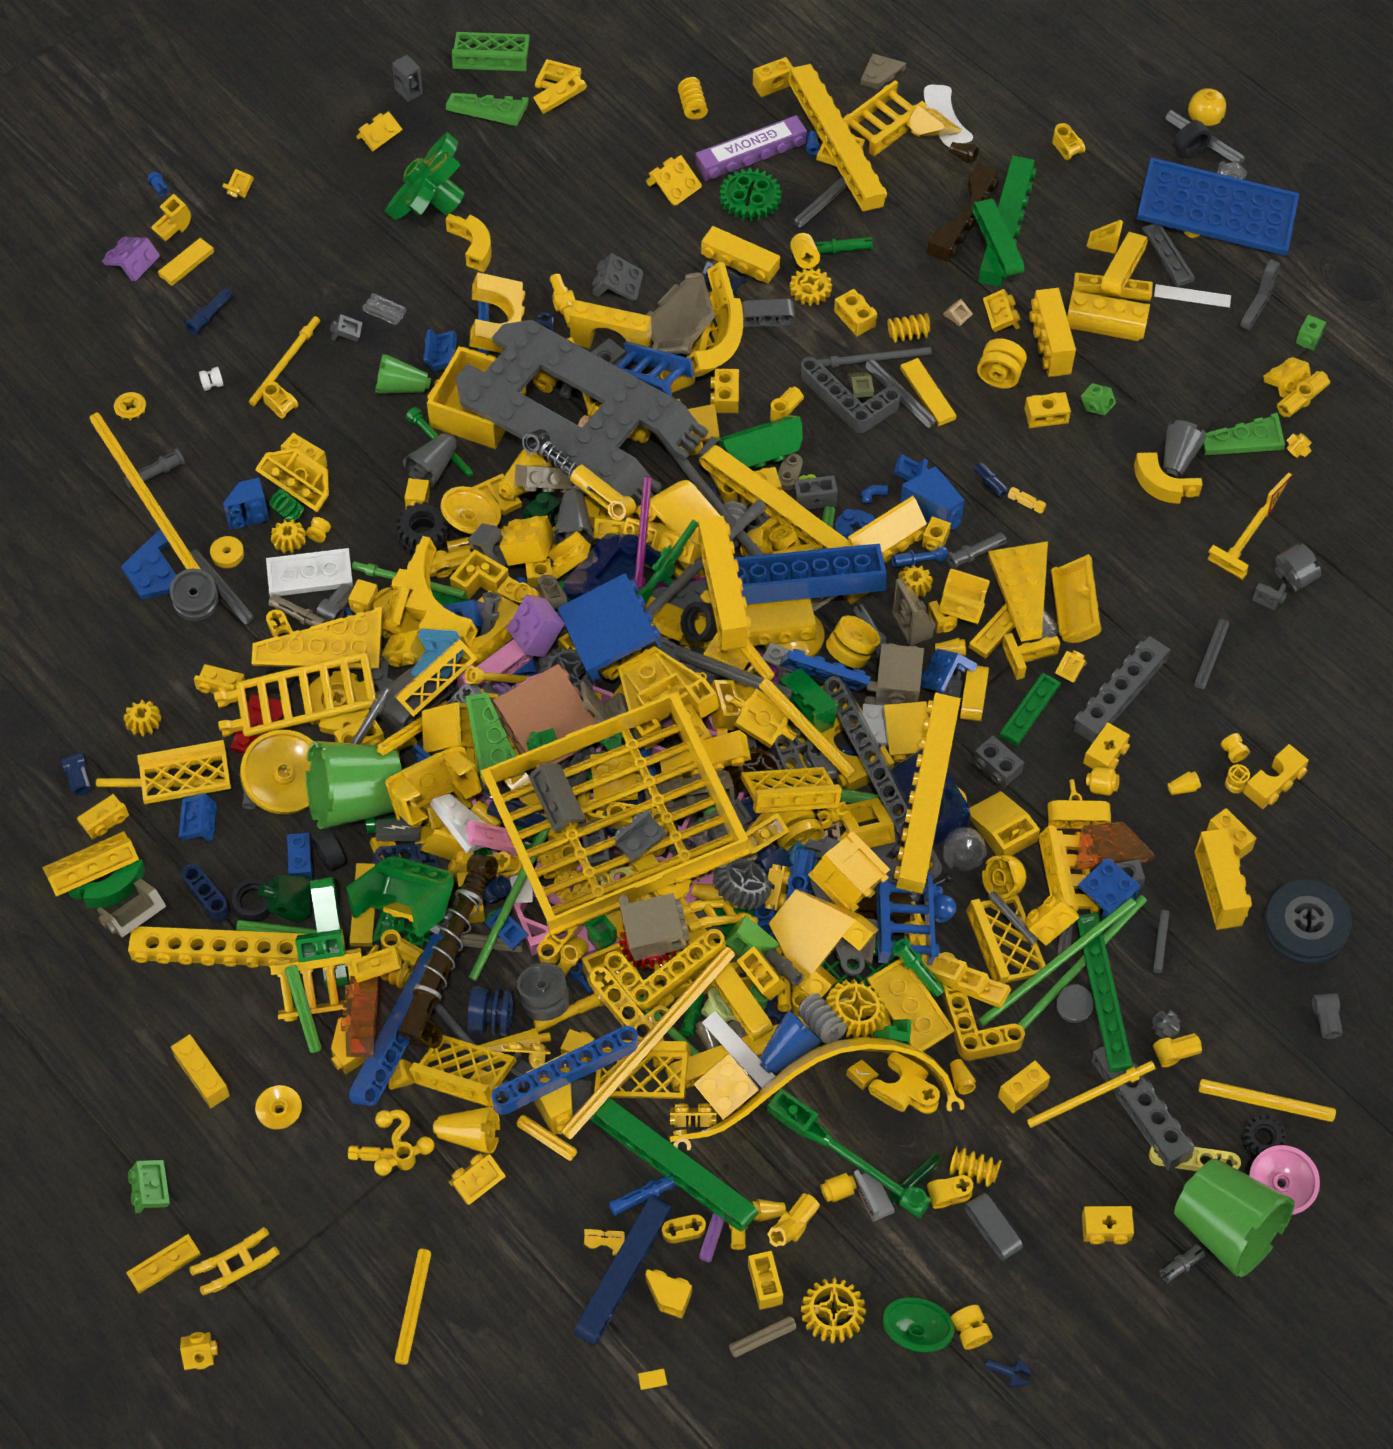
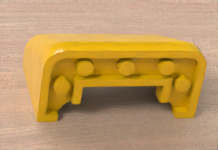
M689 480L679 481L650 498L648 522L654 521L659 517L670 531L681 535L692 519L698 522L699 519L720 516ZM641 505L636 510V513L639 516L641 512ZM698 527L689 538L690 541L699 544ZM698 548L696 559L701 556L700 548ZM678 560L685 570L691 565Z

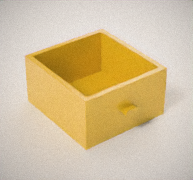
M460 346L458 347L427 402L430 427L493 449L497 448L506 430L462 406L456 382V376L467 364L485 372L496 358ZM526 386L520 392L523 395L526 394Z

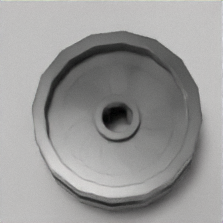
M195 568L183 570L171 582V600L174 609L182 618L194 622L205 620L217 609L219 598L216 585L210 574Z
M551 963L532 965L526 968L517 980V991L521 998L522 1009L531 1019L538 1021L553 1020L567 1011L571 1003V995L567 986L566 976L557 965Z

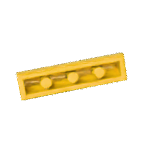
M1075 273L1073 290L1108 297L1151 301L1153 282L1129 279L1119 296L1100 290L1104 276Z

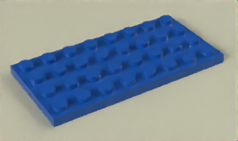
M1151 157L1136 219L1286 256L1289 250L1299 193Z

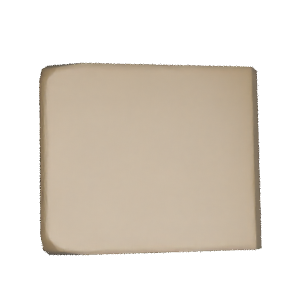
M960 299L953 303L943 315L958 326H961L973 313Z

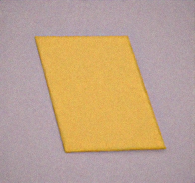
M664 1369L638 1373L641 1390L667 1385Z

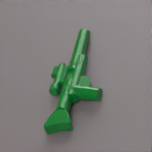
M692 519L672 549V546L669 545L667 548L664 547L660 553V558L652 566V569L656 572L646 586L636 593L637 596L641 594L644 601L647 602L649 600L652 590L659 581H663L667 586L674 581L671 578L675 571L673 565L684 551V545L698 527L696 520Z

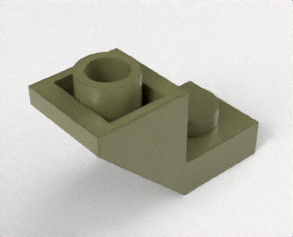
M869 373L847 374L849 390L853 392L854 398L874 396L872 378Z

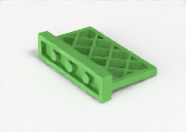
M456 32L454 49H452L453 69L526 71L530 35ZM460 39H468V41L463 42ZM504 40L505 42L500 44L497 41ZM517 41H525L521 44L516 43ZM472 44L477 45V46L474 47V48H471V47H470V45H472ZM492 44L496 46L492 49L488 48V46ZM509 45L513 46L510 50L506 48Z

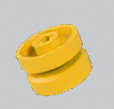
M1007 339L990 340L984 348L977 372L979 377L991 386L997 388L1014 387L1019 382L1027 355L1024 349L1013 341Z
M847 615L843 616L836 625L835 630L826 641V647L829 653L842 664L852 668H862L878 647L880 636L864 620Z
M813 809L779 812L780 817L790 832L777 839L778 847L788 851L798 841H802L801 844L805 845L809 839L820 841L824 836V829L820 822L815 819L816 815Z

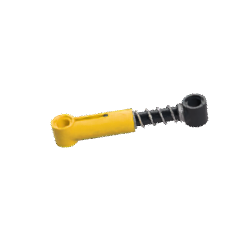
M538 429L523 437L522 445L528 453L546 456L548 461L554 462L555 467H560L563 473L569 474L572 483L606 508L612 519L620 521L634 514L636 504L631 497L621 495L583 464L577 466L576 462L573 463L569 460V456H564L562 451L559 452L555 449V445L552 446L549 434L545 430Z

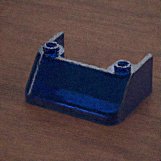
M613 532L607 533L590 551L587 559L582 561L565 580L563 591L566 596L574 600L601 586L602 583L596 578L620 551L637 557L638 536ZM646 543L645 564L652 568L661 554Z

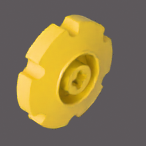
M334 671L329 679L334 707L346 705L347 701L341 671ZM350 672L355 702L367 700L365 681L358 682L357 675ZM318 677L309 686L313 712L326 709L321 677ZM370 709L357 710L311 721L310 723L312 725L319 724L321 732L334 735L335 731L367 717Z

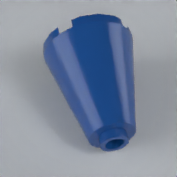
M789 1010L785 1013L759 1057L762 1060L759 1065L769 1074L772 1071L776 1074L793 1061L817 1047L822 1041Z

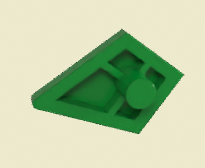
M382 911L372 939L373 943L381 941L382 934L387 930H396L399 934L404 933L405 918L393 917L392 914Z

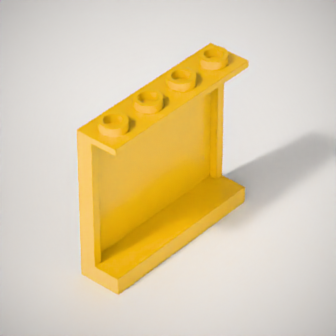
M810 598L747 604V609H745L746 615L750 616L751 638L747 639L753 646L816 639V622Z

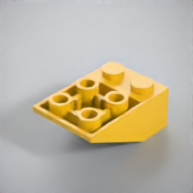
M1001 791L965 810L966 815L996 856H1012L1036 843L1038 840L1040 829L1030 815Z

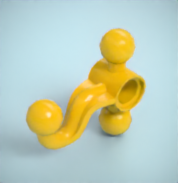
M382 1110L376 1115V1124L381 1128L390 1127L394 1119L401 1120V1124L392 1134L393 1157L389 1159L379 1158L374 1164V1170L378 1175H388L394 1166H397L400 1170H410L416 1163V1155H427L434 1149V1141L426 1136L418 1139L413 1147L410 1143L401 1141L402 1135L410 1127V1117L403 1110ZM402 1154H409L407 1158H399Z

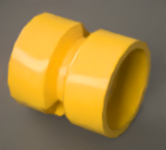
M790 524L780 525L769 534V539L775 551L802 545L794 527Z
M979 1305L965 1307L951 1316L956 1331L961 1332L959 1338L965 1350L979 1347L992 1339L993 1336L988 1324L983 1323L984 1316Z

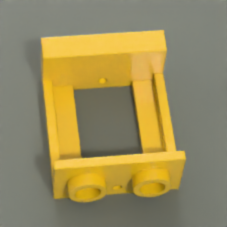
M879 798L848 804L847 809L842 811L849 810L851 817L847 820L840 819L839 827L845 826L848 834L853 831L869 848L896 842L894 823ZM876 818L879 820L877 823L859 827L858 825L859 822Z

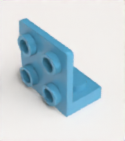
M421 629L418 637L425 648V652L411 671L412 676H418L457 639H460L457 631ZM463 649L456 654V664L464 653ZM453 658L448 662V664H453ZM443 666L440 669V678H448L452 671V666ZM437 672L431 678H437Z

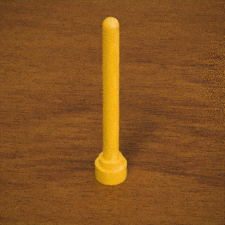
M468 667L465 671V680L469 684H479L482 681L523 683L526 681V678L531 677L484 672L479 667Z

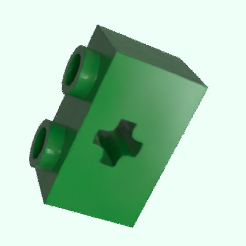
M342 929L297 935L295 940L299 963L344 956L346 952Z

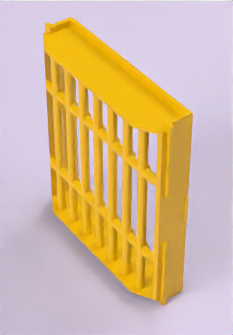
M677 692L598 724L589 725L569 733L563 738L481 770L483 783L489 789L547 920L551 936L619 909V898L622 895H626L628 900L632 901L675 882H684L751 854L749 839ZM672 713L676 724L637 740L633 738L629 729ZM622 733L626 744L565 768L563 772L566 777H569L631 752L635 762L574 786L571 789L576 796L639 770L643 781L581 805L580 808L583 814L647 788L652 799L579 829H574L570 822L564 828L566 834L525 850L521 839L552 826L547 819L517 831L513 823L514 820L539 811L543 807L540 801H537L509 813L505 802L534 791L532 783L530 782L503 794H500L496 783ZM675 733H680L684 741L683 743L646 758L642 757L638 748ZM688 750L692 761L655 776L650 774L647 766ZM697 768L701 779L665 794L659 793L656 784ZM706 787L710 795L709 798L675 812H668L664 803ZM710 806H715L719 816L680 832L677 831L673 823L674 821ZM657 807L661 817L655 819V821L660 826L665 825L670 836L665 837L643 856L674 844L678 855L606 885H599L596 875L626 864L630 860L625 855H621L592 867L587 857L615 846V838L613 836L587 848L582 847L578 838L637 815L640 812ZM724 824L727 835L691 850L685 848L682 840ZM568 842L571 843L575 851L574 853L538 868H533L529 858ZM579 860L583 872L542 888L538 879L539 876ZM588 880L591 891L555 906H550L546 896Z

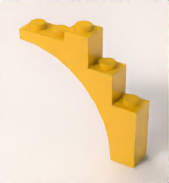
M423 536L420 543L416 546L412 560L408 563L407 570L399 568L392 580L391 586L394 591L402 585L410 589L405 608L412 619L421 620L419 630L457 631L461 641L470 648L478 630L472 619L454 614L435 600L431 590L430 572L437 549L430 537Z

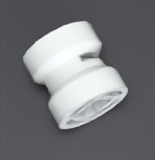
M218 367L212 368L208 372L205 370L199 372L204 391L210 390L214 386H224Z

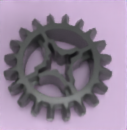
M570 646L565 651L561 647L559 653L553 650L552 656L547 655L546 662L542 664L540 673L559 664L561 668L568 672L569 681L579 691H581L580 683L583 681L592 690L593 686L597 684V680L592 681L577 650H572ZM585 671L586 675L583 677V679L579 680V677L582 676V673Z
M746 856L716 868L713 877L714 889L719 890L718 895L725 898L724 902L729 901L732 906L737 905L740 910L745 907L748 911L751 908L756 910L759 906L765 904L771 894L772 883L768 880L766 869H762L760 864L754 863L753 859L748 860Z

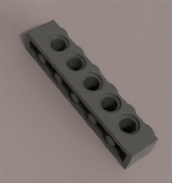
M1151 636L1145 641H1140L1135 648L1136 652L1126 657L1123 667L1121 669L1117 668L1113 672L1109 683L1105 682L1099 689V694L1096 698L1094 696L1091 697L1086 705L1087 708L1084 711H1079L1075 716L1074 731L1093 743L1107 722L1113 724L1167 661L1170 652L1168 647Z
M1104 1046L1093 1051L1091 1062L1105 1082L1126 1073V1070L1110 1073ZM1132 1062L1133 1067H1139L1138 1064ZM1140 1076L1139 1080L1132 1083L1136 1086L1134 1088L1127 1086V1083L1112 1089L1116 1098L1149 1145L1154 1148V1152L1161 1158L1168 1171L1192 1158L1194 1152L1192 1140L1183 1134L1178 1120L1171 1117L1167 1105L1162 1099L1159 1100L1153 1085L1149 1081L1146 1082L1144 1077ZM1144 1101L1147 1102L1149 1105L1143 1106L1139 1102ZM1152 1120H1159L1162 1124H1155ZM1166 1138H1171V1139H1173L1175 1142H1174V1143H1169V1142H1167L1165 1139H1166Z

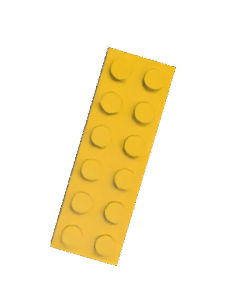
M717 516L698 520V543L721 649L728 650L747 646V638H751L750 616L746 615L745 596L742 597L743 585L741 578H738L737 574L739 572L737 559L734 560L733 556L735 554L734 544L729 538L731 536L729 523H725L724 516Z

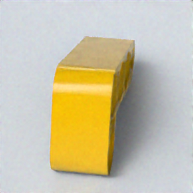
M612 802L586 813V818L588 822L603 819L635 805ZM657 808L649 809L654 820L661 817ZM636 815L607 827L620 829L622 826H628L633 822V818ZM664 825V826H661V827L665 830V832L667 833V836H666V837H668V836H669V833H668V831H667V829H666V826H665V825ZM667 847L652 853L654 856H660L666 851Z
M597 967L588 974L587 981L589 986L622 1027L631 1026L637 1030V1027L642 1025L647 1029L648 1033L657 1023L654 1019L655 1012L660 1011L665 1014L669 1010L664 1006H657L644 1015L606 968ZM595 973H596L597 975H600V974L603 975V978L601 979L602 982H601V981L595 982V980H594V979L596 978ZM608 983L611 984V986L607 987L604 991L601 990V988H603L604 985H607ZM609 990H614L618 993L619 998L617 1002L609 1000ZM624 1008L632 1010V1019L628 1020L623 1017L622 1011ZM638 1035V1041H641L644 1037Z

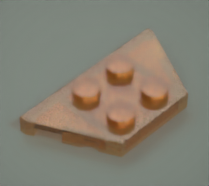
M1124 822L1086 825L1082 827L1080 832L1075 870L1096 868L1106 858H1109L1114 863L1138 859L1141 863L1153 861L1155 856Z

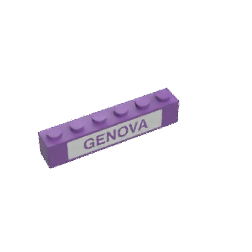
M796 115L697 152L695 166L704 180L708 181L806 144L807 130Z

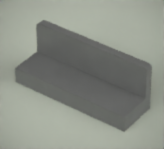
M540 764L528 776L554 831H561L570 822H582L585 820L580 805L559 764Z

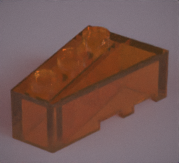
M350 976V985H345V999H348V1001L343 1002V1015H346V1018L341 1019V1031L345 1032L346 1057L374 1058L378 976L357 983L355 976Z

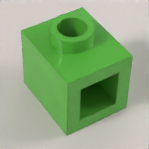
M1308 315L1299 331L1296 344L1314 351L1323 334L1326 322Z

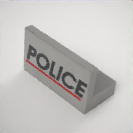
M859 1170L854 1171L853 1178L857 1191L872 1221L874 1222L893 1214L894 1208L882 1184L866 1173L861 1175Z

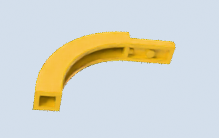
M718 262L707 270L717 306L719 329L716 341L710 350L695 351L686 357L692 360L693 377L708 374L728 361L737 350L743 332L742 304L740 298H734L724 262Z

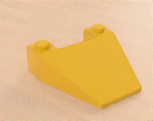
M655 646L618 666L629 711L675 692L678 693L684 706L691 703L700 718L720 708L717 694L705 678ZM672 713L633 727L636 738L639 739L662 730L659 721L672 715ZM664 738L653 743H650L648 745H645L643 747L645 750H647L652 746L658 744L659 742L663 741Z
M795 889L769 922L786 959H789L793 967L804 975L803 981L799 984L801 988L809 995L819 994L821 999H824L838 982L821 965L842 938L847 940L858 951H861L879 931L877 927L862 915L798 889Z

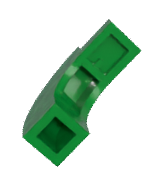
M139 859L115 870L110 877L103 881L88 882L67 893L74 899L83 898L88 908H105L116 905L128 898L136 890L133 883L140 878L142 879L145 873L143 861Z

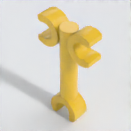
M845 801L840 802L838 808H826L827 811L824 810L817 813L820 821L826 819L821 822L823 829L831 827L833 822H837L840 819L847 820L851 817L849 810L842 812L847 809Z

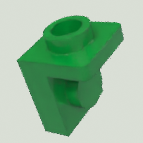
M553 728L538 733L533 731L527 737L526 744L528 750L531 751L557 740Z
M894 1020L893 1026H884V1030H876L874 1038L892 1039L902 1043L910 1042L911 1020Z

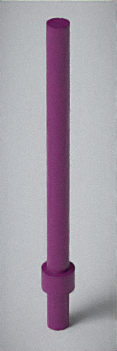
M647 476L643 477L636 570L633 577L639 590L645 586V577L643 575L652 477Z

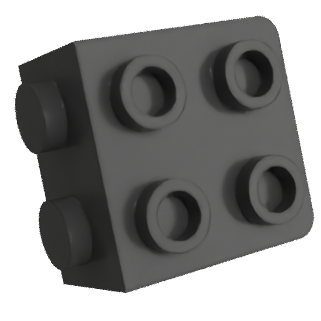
M612 253L605 260H601L596 268L598 271L597 276L592 283L594 286L592 294L599 297L607 289H610L632 302L635 301L638 297L643 271Z

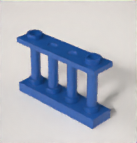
M627 341L624 343L626 356L615 365L671 397L670 385L680 375L691 378L694 376L691 359ZM631 361L638 363L632 370L624 369ZM647 366L655 367L648 375L641 373ZM664 370L671 372L665 379L657 378Z
M932 875L927 876L923 889L924 905L897 904L889 901V894L892 892L921 893L898 889L895 883L889 881V878L883 883L880 881L876 886L877 928L879 929L877 932L878 962L887 963L890 955H893L892 948L895 945L894 941H891L893 932L926 934V945L910 946L914 951L926 954L927 965L932 966L935 957L939 956V944L935 942L933 897L936 896V884H933ZM892 912L925 914V925L896 924L890 921V914Z

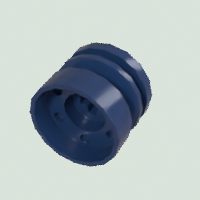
M473 986L468 1009V1033L484 1034L487 1024L491 1025L492 1035H497L498 1027L500 1026L501 1036H508L514 1017L513 990L506 989L502 999L501 988H497L494 998H490L489 987Z

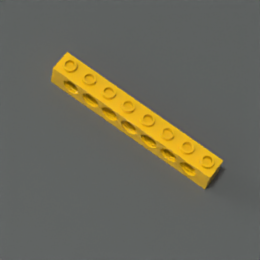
M138 926L131 931L128 952L132 960L140 963L157 961L162 964L179 962L184 965L202 963L207 966L224 964L229 967L236 965H246L252 968L258 966L270 967L271 962L298 958L295 940L297 935L304 934ZM153 944H158L155 948H149ZM175 945H181L178 949H172ZM197 946H203L200 950H194ZM219 947H225L222 951H216ZM242 948H248L245 952H238ZM264 949H270L267 953H260ZM286 950H292L289 954H283Z

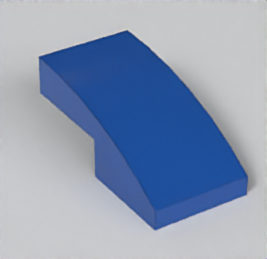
M502 908L485 922L491 930ZM508 915L502 930L497 935L506 945L514 950L529 934Z

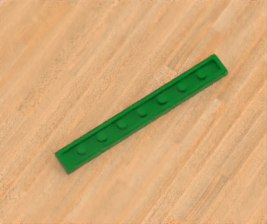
M1098 912L1079 915V919L1076 922L1080 938L1100 923ZM1102 932L1082 949L1111 1073L1132 1068L1133 1064Z

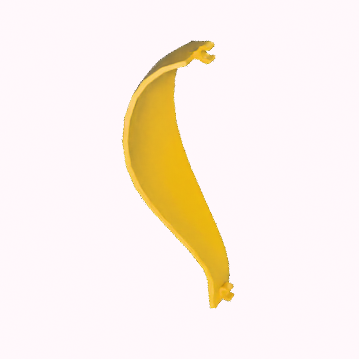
M858 1037L833 1041L810 1050L785 1067L743 1106L718 1124L693 1133H687V1129L673 1131V1136H668L669 1142H674L673 1145L678 1148L680 1142H684L687 1150H690L691 1143L688 1139L708 1137L726 1130L747 1116L798 1074L822 1060L851 1051H873L889 1054L897 1052L921 1065L936 1079L944 1095L947 1096V1111H952L951 1104L954 1101L959 1104V1110L964 1109V1102L956 1097L948 1075L931 1056L914 1046L892 1039Z

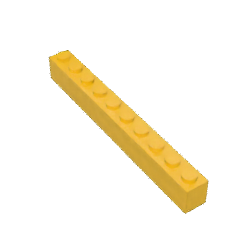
M811 64L790 68L788 83L861 210L867 211L883 207L887 197L886 189L882 187L878 175L872 170L871 164L865 158L862 148L858 146L855 136L848 129L847 122H844L841 117L840 110L836 108L832 97L826 91L825 85L821 83L817 71H814Z
M935 693L933 701L929 700L926 713H930V717L925 718L923 731L927 732L926 736L921 737L919 746L920 749H923V752L918 754L916 767H919V772L914 773L912 785H915L916 788L915 791L911 790L908 803L912 804L911 810L907 809L905 822H908V828H903L901 841H905L904 847L900 846L897 860H901L900 866L896 865L893 879H897L896 888L923 893L961 698Z

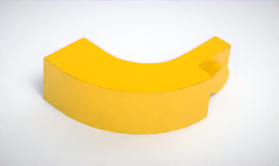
M448 214L446 217L447 232L463 237L472 243L465 253L466 266L484 273L491 260V240L488 229L479 219L472 215H469L465 220L459 216Z
M1137 453L1134 463L1135 474L1142 488L1151 496L1164 502L1180 504L1182 497L1192 498L1200 495L1202 488L1201 478L1178 479L1170 477L1161 470L1157 453Z

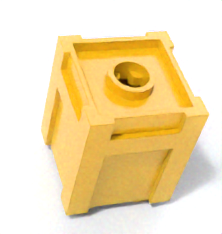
M852 831L822 857L808 876L836 905L854 912L859 908L858 902L864 897L870 899L875 894L873 890L880 881L883 883L889 878L886 874L890 869Z

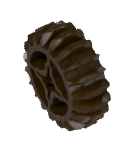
M752 746L749 749L751 760L744 761L745 763L740 766H729L728 771L733 785L738 788L737 794L742 792L745 798L750 796L741 779L742 772L784 770V766H781V760H777V754L771 755L770 749L763 751L761 746L756 750ZM764 784V785L767 786V787H770V788L773 787V786H771V785Z

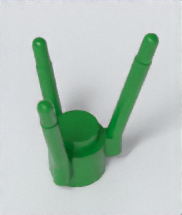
M622 733L601 740L596 745V748L599 749L605 745L606 749L610 751L622 746V739H624Z

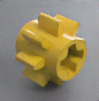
M1293 433L1287 439V442H1289L1287 449L1296 458L1300 455L1306 457L1312 451L1309 447L1312 442L1302 433L1298 436Z

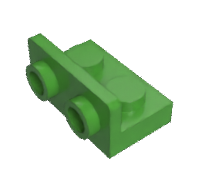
M164 1160L136 1161L128 1172V1181L132 1184L131 1204L135 1206V1213H141L144 1208L167 1207L170 1202Z

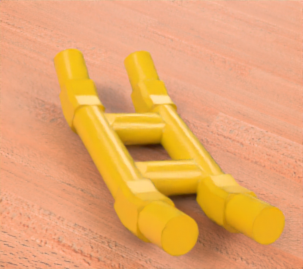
M725 898L705 901L695 900L688 903V905L682 906L684 915L702 910L707 915L687 925L690 933L712 926L734 924L746 915L757 924L758 918L744 912L736 914L732 907H739L737 905L732 906L729 901L724 902ZM714 908H723L726 915L717 916Z
M263 1227L255 1234L253 1233L244 1241L224 1252L191 1266L189 1269L192 1276L216 1268V1266H218L223 1277L211 1281V1283L200 1286L201 1294L206 1295L220 1291L249 1273L266 1266L272 1259L278 1256L280 1252L275 1246L254 1260L248 1252L249 1249L256 1246L269 1235L268 1230ZM239 1254L244 1266L232 1272L226 1261Z

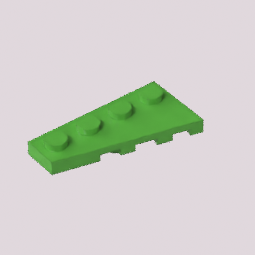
M452 93L446 103V110L517 126L529 104V98L522 97V100H513V97L505 96V99H495L494 95H486L479 98L476 94Z
M1275 413L1265 419L1262 417L1254 419V422L1236 424L1235 427L1230 429L1222 428L1206 433V440L1202 445L1204 455L1284 450L1285 442L1278 413Z
M487 693L465 696L481 782H483L481 770L516 757V753L511 747L507 734ZM524 772L514 775L512 777L524 775Z

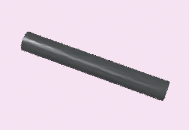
M995 891L988 895V898L1031 945H1034L1039 940L1028 930V927Z
M1162 910L1160 913L1153 972L1161 973L1163 967L1170 913L1167 910Z

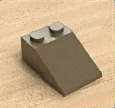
M900 578L896 579L892 614L907 642L911 646L933 638L935 622L932 617L927 615L924 602L920 601L916 593Z

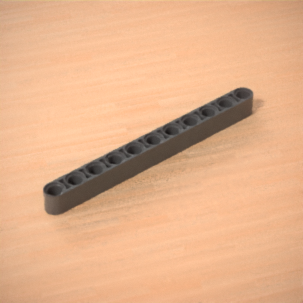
M829 677L824 683L825 692L838 704L837 715L899 835L902 837L903 828H908V822H905L907 809L911 810V806L849 687L839 677ZM840 685L839 689L834 692L835 687ZM849 702L848 707L843 709L844 704ZM855 720H858L857 724H856L855 726L851 727V726H852V723H853ZM867 737L866 742L861 744V740ZM876 755L875 760L870 762V758ZM886 772L884 778L879 780V776ZM892 790H895L894 795L888 798V794ZM904 808L903 814L897 816L898 811ZM932 848L929 863L933 862V866L928 870L927 876L932 875L934 879L941 874L942 866Z

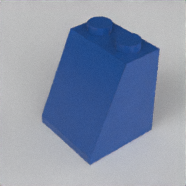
M936 466L902 484L900 503L913 496L927 524H929L932 516L950 522V529H955L961 524L964 499Z

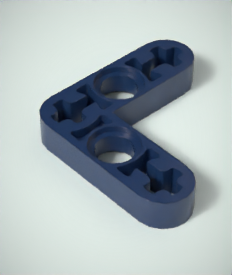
M423 844L382 846L376 849L372 858L374 865L383 860V857H392V854L399 857V853L405 852L409 855V860L440 868L436 855L426 852L421 854L423 852L421 851Z

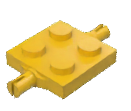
M755 689L751 697L746 701L736 695L731 699L730 703L740 708L739 717L734 726L769 748L772 747L775 740L781 734L791 741L797 735V733L786 727L788 717L760 690Z

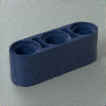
M189 864L185 866L182 870V878L187 890L214 922L225 921L229 917L230 911L224 896L198 865ZM197 876L196 879L190 880L191 877ZM206 891H209V892H210V893L207 894V895H201L203 892H206ZM217 907H223L222 909H220V910H218V911H215V910H214V909L217 908Z

